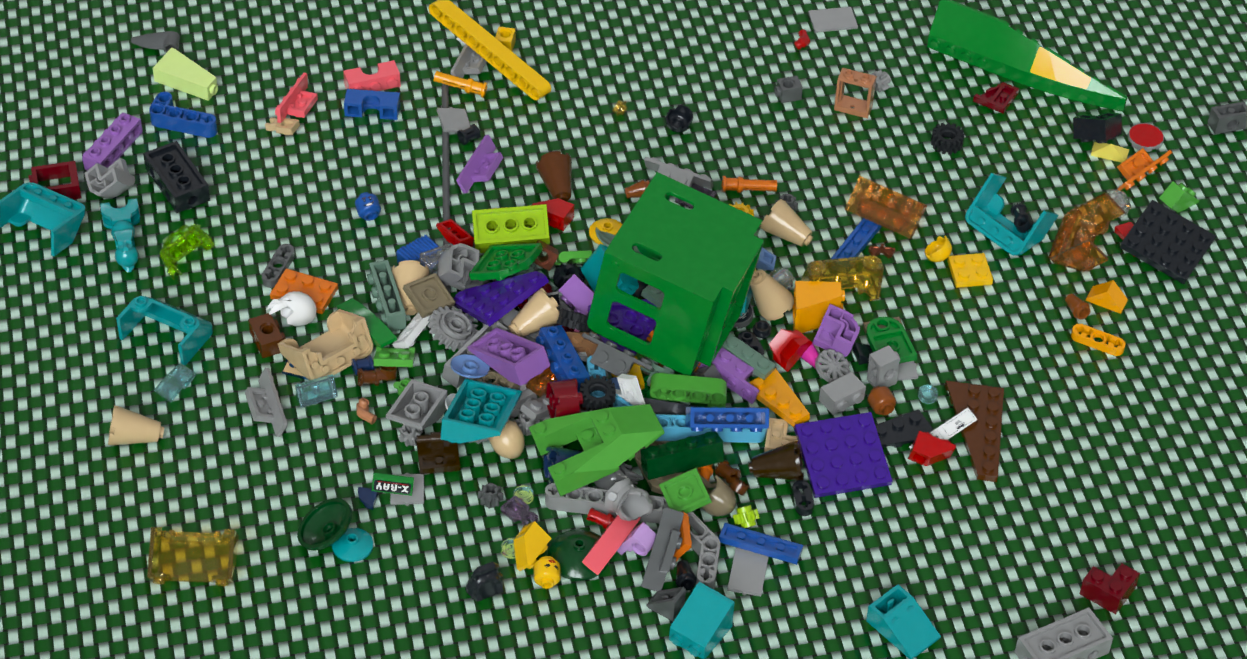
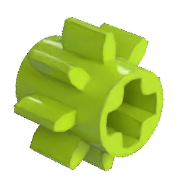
M751 505L737 508V514L733 515L735 525L740 524L742 528L756 525L755 520L760 518L758 509H752Z

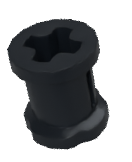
M475 124L470 125L465 130L457 131L458 139L462 145H466L469 141L481 137L480 130Z

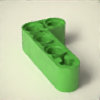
M655 373L650 379V396L659 400L707 404V407H725L727 383L720 378Z

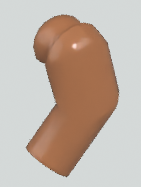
M360 398L359 403L356 405L357 416L370 424H374L377 416L369 412V400Z

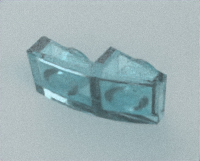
M180 363L165 376L154 391L171 403L181 389L185 390L197 374Z

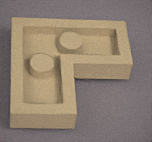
M769 418L764 452L793 441H798L796 436L787 435L788 423L784 419Z

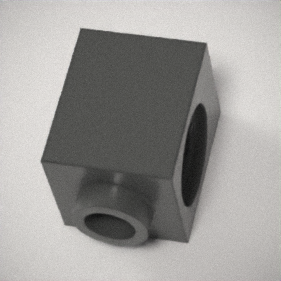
M798 76L777 79V86L774 87L776 97H779L781 103L798 101L802 98L803 87Z

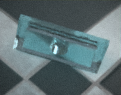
M333 374L295 385L296 398L301 408L338 397Z

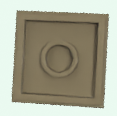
M436 273L403 286L404 292L422 318L430 316L439 307L444 309L445 306L452 307L455 304L454 299Z

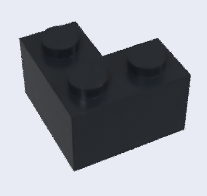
M1103 113L1098 116L1079 115L1073 118V139H1080V142L1096 140V143H1107V140H1114L1115 137L1122 135L1121 113Z

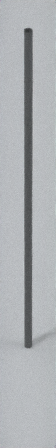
M441 84L442 108H449V86ZM442 129L443 221L450 219L449 132H443ZM443 236L444 252L447 248L450 247V244ZM448 285L446 289L451 295V286Z

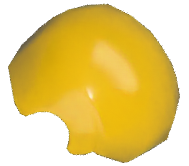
M946 235L944 238L938 236L937 241L927 245L925 255L931 262H942L950 256L952 245Z

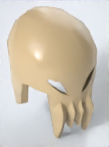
M508 420L500 436L488 438L494 451L501 457L508 459L518 458L525 446L523 432L516 421Z

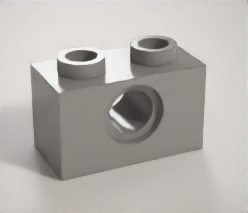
M890 346L869 354L867 381L873 388L877 386L890 387L897 384L900 356Z

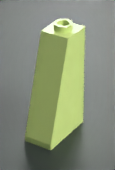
M172 47L153 67L154 81L207 101L213 95H216L218 91L217 79L214 75Z

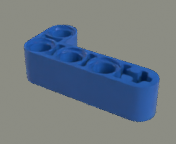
M169 92L158 93L149 108L151 124L155 127L206 138L214 137L218 132L214 115L173 106L172 95Z

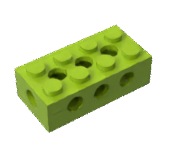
M546 204L472 210L475 249L480 250L479 253H485L490 245L536 243L537 240L550 245Z

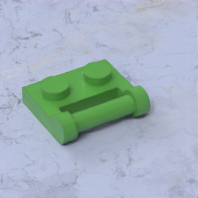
M592 250L561 252L554 264L561 265L568 261H572V264L576 263V265L584 264L592 255Z
M376 346L374 366L413 367L416 348H380Z

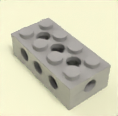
M1086 608L1018 637L1015 654L1019 659H1097L1109 653L1113 638L1092 610Z

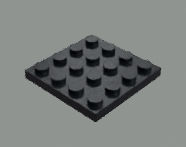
M1152 200L1121 242L1119 248L1180 283L1185 284L1214 242L1216 235Z

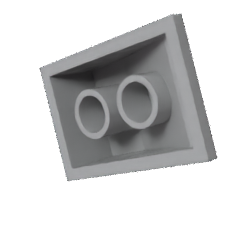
M411 379L386 414V419L423 430L438 421L445 412L447 390Z

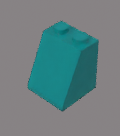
M602 244L597 247L581 267L583 275L594 292L604 253L608 248ZM620 274L618 288L633 295L639 288L638 280L627 274Z
M699 581L670 626L669 640L674 645L689 651L691 655L706 659L732 628L735 602Z

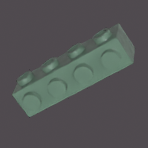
M388 260L369 263L370 274H367L369 285L373 286L371 287L372 296L377 298L376 308L378 312L381 311L382 313L380 314L381 321L391 331L405 329L406 313Z

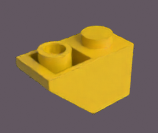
M535 521L525 525L513 540L516 567L519 571L526 568L531 569L535 562L538 561L536 558L547 550V544L552 539Z

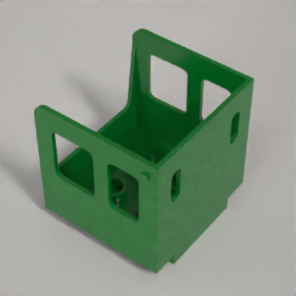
M657 172L604 253L587 320L588 327L594 333L683 375L691 376L699 362L710 367L741 315L764 243L763 239L758 238L763 220ZM670 196L681 199L691 204L694 208L686 209L669 201ZM637 246L640 253L635 252L632 247ZM620 274H627L661 290L664 293L662 306H653L621 291L617 286ZM613 302L621 303L656 321V327L650 343L609 324L608 319Z

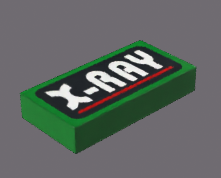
M373 473L371 491L412 496L414 477Z

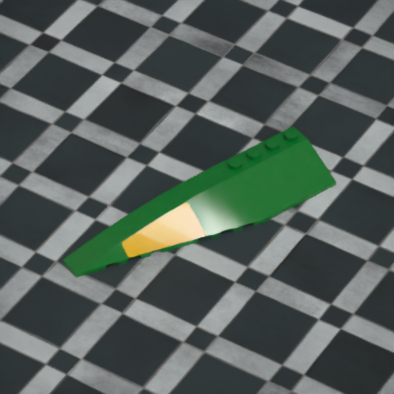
M953 0L939 1L929 32L928 48L1053 95L1122 112L1125 110L1127 96L1109 85L1101 84L1100 79L1095 76L1092 78L1085 74V70L1072 66L1070 64L1071 61L1050 48H1043L1037 40L1033 38L1030 40L1022 35L1024 32L1011 28L1008 22Z

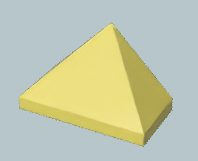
M1094 141L1091 156L1122 163L1127 160L1129 149L1108 143H1096Z

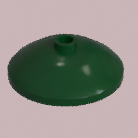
M340 498L328 499L316 505L300 523L297 533L299 543L307 550H321L336 543L345 534L351 523L352 509L350 505Z
M573 529L563 532L549 546L548 556L553 557L560 563L561 576L566 579L584 581L595 578L609 564L608 562L602 571L596 575L582 563V560L600 538V535L589 530Z

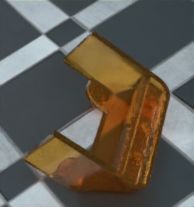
M1106 192L1070 210L1063 217L1050 251L1049 259L1055 264L1083 272L1090 271L1094 267L1108 261V257L1093 242L1097 235L1107 232L1111 220L1123 215L1125 211Z

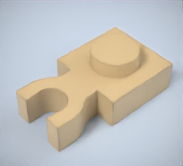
M271 117L269 119L270 123L265 124L266 131L276 130V133L293 135L300 126L298 119L285 118L282 123H278L276 118Z

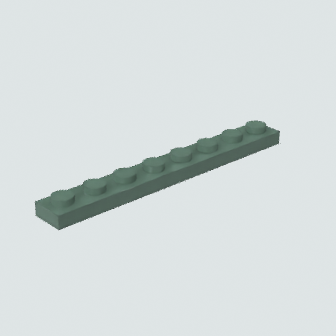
M650 285L642 290V297L657 307L662 306L664 293L661 290ZM731 333L729 334L722 347L754 368L753 373L765 380L775 370L776 364Z

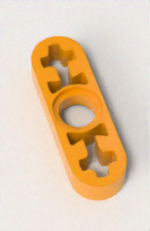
M1076 324L1072 328L1071 338L1075 342L1113 356H1120L1124 353L1126 343L1120 337L1084 324ZM1093 338H1101L1103 341L1096 342Z

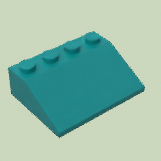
M464 379L442 418L441 440L461 444L500 436L522 395V391Z

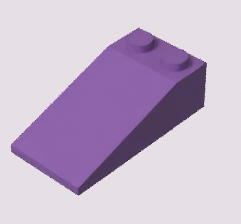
M497 327L467 347L471 353L508 381L520 386L527 384L530 379L543 373L550 366L543 345Z

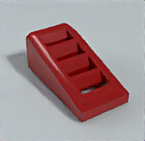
M452 219L436 224L437 229L451 246L462 243L473 247L474 238Z

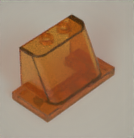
M859 176L845 210L912 239L927 205Z

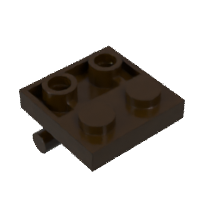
M430 432V435L416 436L420 474L460 471L457 443L441 440V432Z

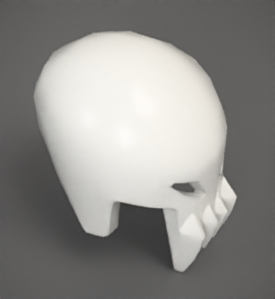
M300 291L288 292L280 299H273L266 309L269 310L271 308L269 315L280 310L281 315L286 318L287 324L293 326L306 325L312 322L316 317L317 311L313 299Z

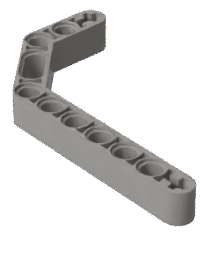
M551 483L545 488V505L551 510L588 514L590 509L594 508L608 515L609 511L604 507L605 495L608 490L581 487L560 497L555 484ZM649 495V499L653 502V512L650 515L641 516L639 521L659 524L664 508H669L665 497ZM691 511L687 513L689 524L700 535L697 536L690 531L691 548L700 556L696 585L700 581L714 590L720 555V540ZM616 512L610 513L614 518L617 516Z

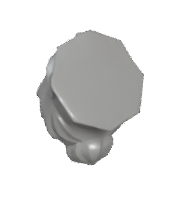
M627 477L615 482L606 492L604 507L609 513L616 512L622 520L633 521L641 516L650 515L653 512V502L649 499L647 491L634 487L633 482Z

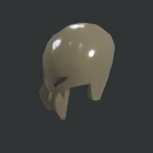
M700 475L705 488H715L712 490L706 489L712 503L703 506L704 511L713 516L730 514L736 506L734 491L717 475L714 477L717 483L713 484Z

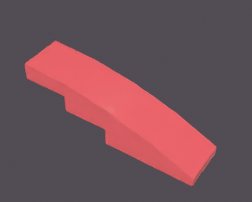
M617 515L582 560V563L598 575L641 518L627 521L622 520Z

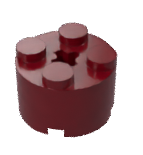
M576 378L552 381L546 384V398H549L550 404L547 405L550 418L581 413L579 404H583V396L577 390Z

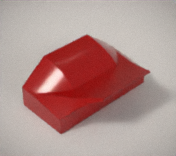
M781 329L771 340L769 346L773 353V360L788 372L813 342L799 330Z

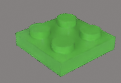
M696 468L659 484L670 509L689 513L712 503Z

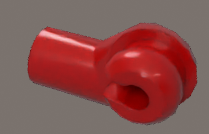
M804 29L799 31L800 38L794 43L798 50L810 44L809 36Z

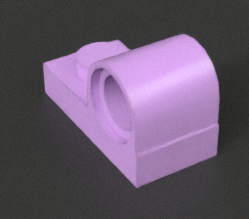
M642 522L630 532L617 552L622 555L627 550L629 552L633 550L640 556H646L653 547L656 534Z

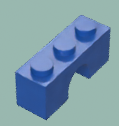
M347 89L344 100L345 116L363 117V113L367 109H377L380 111V119L398 120L400 93Z

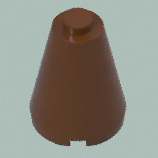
M553 151L542 155L539 162L536 161L535 165L553 199L559 198L568 201L571 198V156L568 153L566 155L561 154L560 151Z

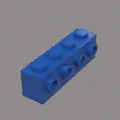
M562 325L540 328L539 334L536 337V343L545 347L551 372L554 373L557 381L576 378L577 390L580 392L581 383H584L586 378L589 380L590 375Z
M686 407L685 427H690L691 431H703V428H711V431L723 432V428H730L731 432H742L743 428H750V432H762V428H769V408Z

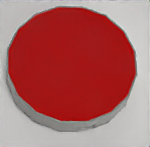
M1141 123L1132 126L1129 130L1128 141L1132 143L1135 149L1141 150L1144 148L1146 152H1151L1152 149L1158 150L1163 144L1164 135L1154 125Z

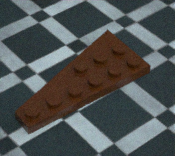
M946 381L945 387L949 392V399L951 404H953L955 416L969 408L978 419L960 431L965 439V446L967 451H969L976 479L997 482L1004 388Z

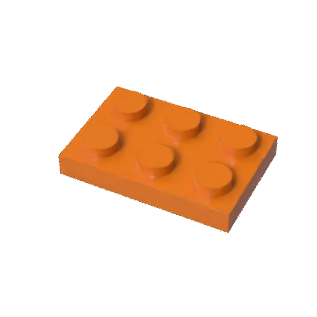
M286 268L271 291L270 299H280L288 292L300 291L313 299L317 308L316 313L323 314L338 290V283Z

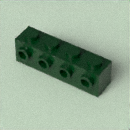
M715 431L640 450L641 469L648 480L724 461L723 441Z

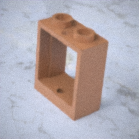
M842 68L837 80L834 110L868 119L873 107L877 76ZM845 83L868 88L867 101L844 95Z

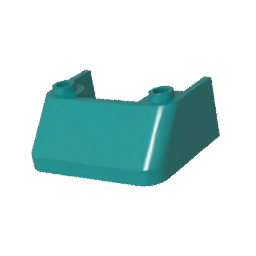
M991 173L967 210L965 219L968 224L1009 254L1020 256L1044 239L1059 215L1043 210L1031 230H1028L1029 232L1026 231V233H1020L1013 222L1000 214L1004 207V199L997 192L1006 180V177Z
M32 182L24 183L0 200V228L7 223L20 227L31 221L51 230L52 256H56L73 243L85 216L84 204Z
M146 296L134 298L116 318L119 338L121 340L126 338L144 316L187 333L178 344L180 362L183 367L186 366L213 334L212 323L208 320Z

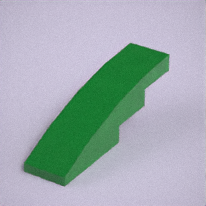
M351 298L336 306L337 310L341 309L365 318L374 345L383 348L397 340L392 331L374 313L355 299Z

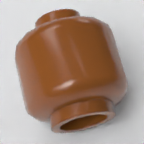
M877 386L869 393L868 403L876 414L888 415L894 411L896 398L888 387Z

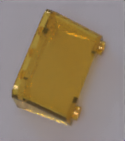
M876 256L819 260L808 264L800 281L841 282V289L857 288L859 295L864 292L870 296V300H879L884 267L881 259Z
M151 527L147 577L153 580L154 584H165V581L211 582L216 583L217 586H228V583L233 582L239 535L235 530L224 529V533L221 535L220 531H215V533H191L169 530L168 532L162 531V527Z

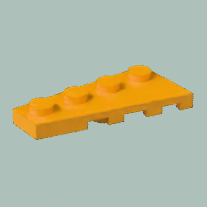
M776 368L765 380L757 377L749 382L759 389L756 399L791 426L795 427V424L805 423L810 420V413Z

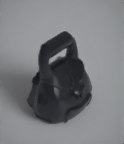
M490 562L474 570L465 588L467 594L472 599L478 602L504 592V578L502 573L498 572L499 565L495 562Z

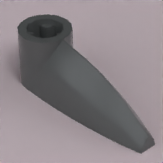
M174 31L150 33L132 37L131 43L144 48L164 50L167 53L171 47L179 51L180 35Z

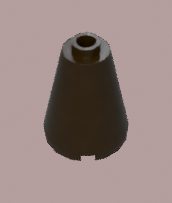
M793 441L753 456L752 461L748 462L750 474L753 473L754 477L804 480V472L802 473L801 471L803 462L800 445H798L799 441Z

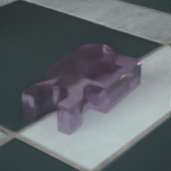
M516 495L501 506V512L513 522L520 520L523 527L530 523L528 520L538 521V515L534 512H529V506Z

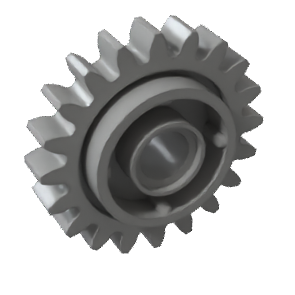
M445 306L444 309L439 307L433 311L428 319L429 324L427 327L431 328L429 333L435 334L433 339H438V344H444L445 349L451 347L453 352L457 348L460 350L479 332V330H476L478 325L472 324L474 319H469L467 313H462V309L456 311L454 306L451 310L448 306Z

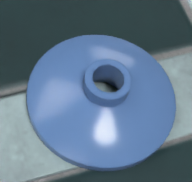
M458 355L450 363L451 369L455 373L466 378H481L486 376L490 370V366L475 355Z

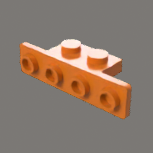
M1144 148L1136 152L1117 166L1127 180L1117 190L1121 191L1125 188L1127 191L1135 185L1133 181H1141L1146 177V172L1150 174L1158 168L1156 166L1158 163L1160 166L1166 163L1172 151L1169 150L1155 161L1152 160Z

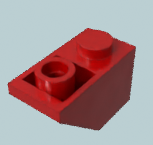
M557 198L532 204H546L548 225L564 231L574 218V204Z
M919 431L914 439L908 459L928 466L950 458L956 445L948 440L934 437L928 432Z

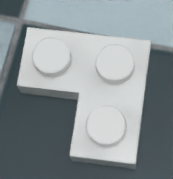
M619 375L617 380L621 390L616 389V394L633 406L645 405L637 376Z

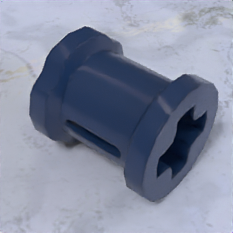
M371 355L363 359H351L355 376H358L357 372L360 368L362 370H374Z

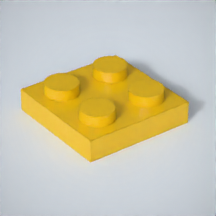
M984 253L948 257L947 262L956 288L992 285L993 277Z

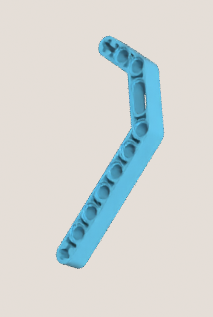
M593 355L589 356L586 363L589 375H593V378H596V375H600L602 379L603 376H606V371L590 363ZM593 391L590 395L599 398L605 396V393ZM616 394L613 407L633 406ZM655 414L665 432L656 441H677L690 436L714 432L711 431V428H703V431H691L690 427H685L686 415ZM723 428V432L717 433L723 442L761 443L765 440L768 428H762V432H750V428H743L742 432H731L730 428Z

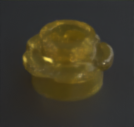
M618 100L612 111L616 116H619V114L624 115L628 108L626 101Z

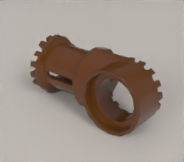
M380 366V368H375L374 370H362L360 368L357 372V375H359L357 376L359 377L357 379L358 385L374 384L378 386L380 380L391 381L392 379L393 381L396 379L397 367Z
M726 460L720 462V464L718 463L715 475L723 477L733 491L744 496L749 485L739 480L741 471L737 468H732Z

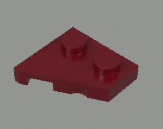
M1003 82L996 87L987 89L985 94H975L973 102L1004 114L1018 95L1019 88Z

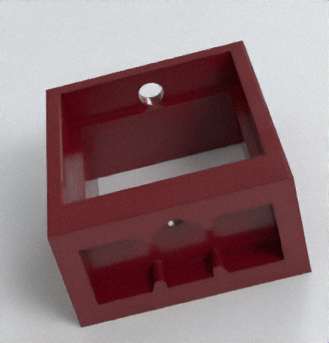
M75 161L31 167L32 175H28L29 182L38 184V181L70 177L71 184L45 188L73 200L82 199Z

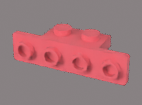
M303 73L297 79L295 85L290 88L289 93L283 97L280 105H277L275 115L277 116L278 123H282L287 115L305 118L318 100L317 93L306 91L308 88L307 73Z

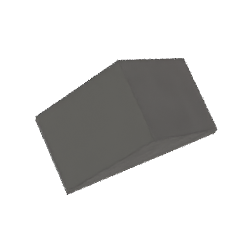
M679 587L657 591L646 606L665 618L674 621L685 604L686 589Z

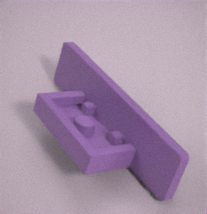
M489 135L484 136L456 179L463 193H467L474 182L489 181L503 159L501 152L493 153L496 147Z
M722 347L712 364L715 365L723 380L726 381L727 388L753 404L758 396L759 389L746 380L753 373L754 368ZM701 363L700 366H698V367L700 368V367H704V366H707V365Z

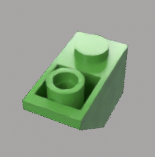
M1174 181L1159 197L1177 213L1199 202L1195 197L1196 193L1183 183L1177 184Z

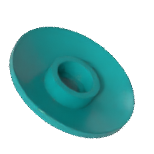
M348 528L345 534L332 545V550L343 561H361L372 552L373 539L365 530Z

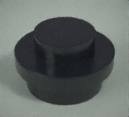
M762 320L756 322L752 329V332L758 338H767L771 335L772 331L770 324Z

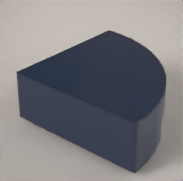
M358 487V498L366 508L373 510L378 492L371 491L372 489Z

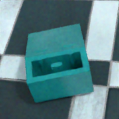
M899 584L868 606L866 621L909 659H914L941 638V635L914 597Z

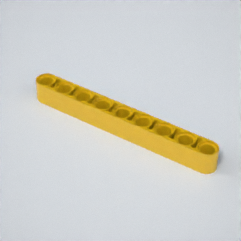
M437 0L429 5V12L435 19L533 100H539L551 92V85L545 78L450 0Z

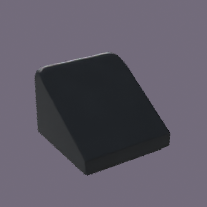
M855 342L853 345V353L858 364L869 363V354L873 353L870 345Z

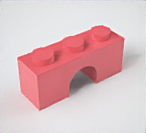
M394 60L378 63V72L372 75L363 73L360 67L344 70V85L346 89L370 91L401 87L400 72Z

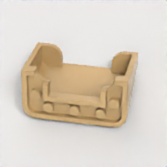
M338 309L327 318L328 332L301 347L292 338L284 339L277 343L279 350L309 381L321 383L351 366V359H363L371 354L373 342L364 317Z

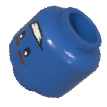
M364 192L355 200V207L360 218L371 221L380 214L381 206L375 194Z

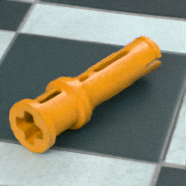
M439 71L435 72L433 80L434 82L463 89L468 94H478L482 98H484L488 87L486 82L480 83L472 78L467 80Z

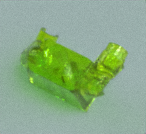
M199 224L183 225L163 240V247L159 253L163 263L168 268L167 273L173 280H175L174 274L176 272L180 276L182 275V272L174 263L200 245L205 251L215 245L212 237L204 232Z

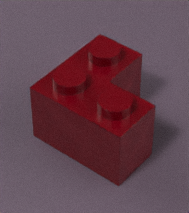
M1121 563L1112 576L1093 566L1084 577L1079 594L1116 615L1135 590L1140 573Z

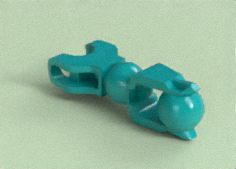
M137 198L128 199L127 205L122 208H113L109 202L100 203L103 225L108 229H112L111 234L115 240V259L126 272H132L139 258V253L134 243V226L140 221Z

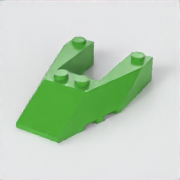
M650 404L610 407L550 418L528 427L541 456L549 452L545 451L548 447H562L575 440L579 441L584 451L548 467L560 497L618 471V466L627 459L629 461L632 460L637 451L644 446L647 448L665 433Z

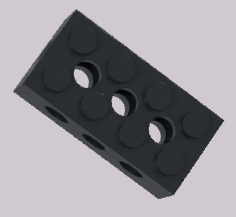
M177 141L143 153L145 169L176 213L210 201L207 182Z

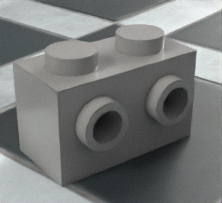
M850 372L820 388L819 401L834 415L845 411L854 404L862 402L865 397L866 386L853 372Z

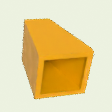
M795 281L794 304L792 307L793 331L799 330L801 333H805L819 328L830 304L843 309L841 301H845V290H841V282Z

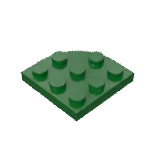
M542 244L490 245L470 271V279L479 281L495 279L501 281L507 276L527 270L542 252Z

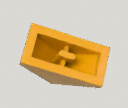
M1111 280L1093 286L1086 301L1121 314L1128 299L1115 281Z

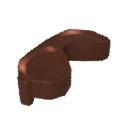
M881 244L880 247L869 246V252L873 257L883 253L887 258H891L895 253V248L884 247V244Z

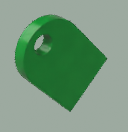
M878 317L869 322L866 338L873 352L890 346L893 351L899 354V364L917 360V353L903 325L899 321L890 317ZM878 325H884L886 328H880Z

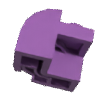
M830 304L813 340V345L825 350H835L843 354L844 357L848 356L860 330V326H858V323L853 318L854 315Z

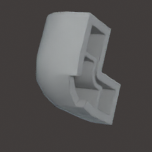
M119 158L108 168L96 163L84 173L90 192L102 198L113 199L123 194L135 183V176L129 174L126 160Z
M459 243L447 248L440 255L437 275L445 287L449 285L461 291L465 290V284L469 279V272L479 261L480 250Z

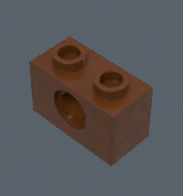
M269 313L248 319L250 334L262 358L281 353L277 343L286 338L284 333L279 331L280 327L277 319H273Z

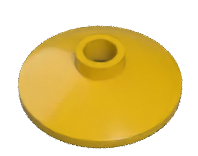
M609 218L597 220L590 226L589 236L595 243L604 245L596 235V227L600 231L616 235L623 224Z

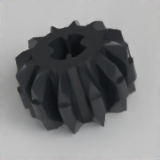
M568 262L567 265L561 264L560 267L555 269L553 281L558 289H560L574 274L583 283L585 276L581 271V267H577L576 263L570 265Z

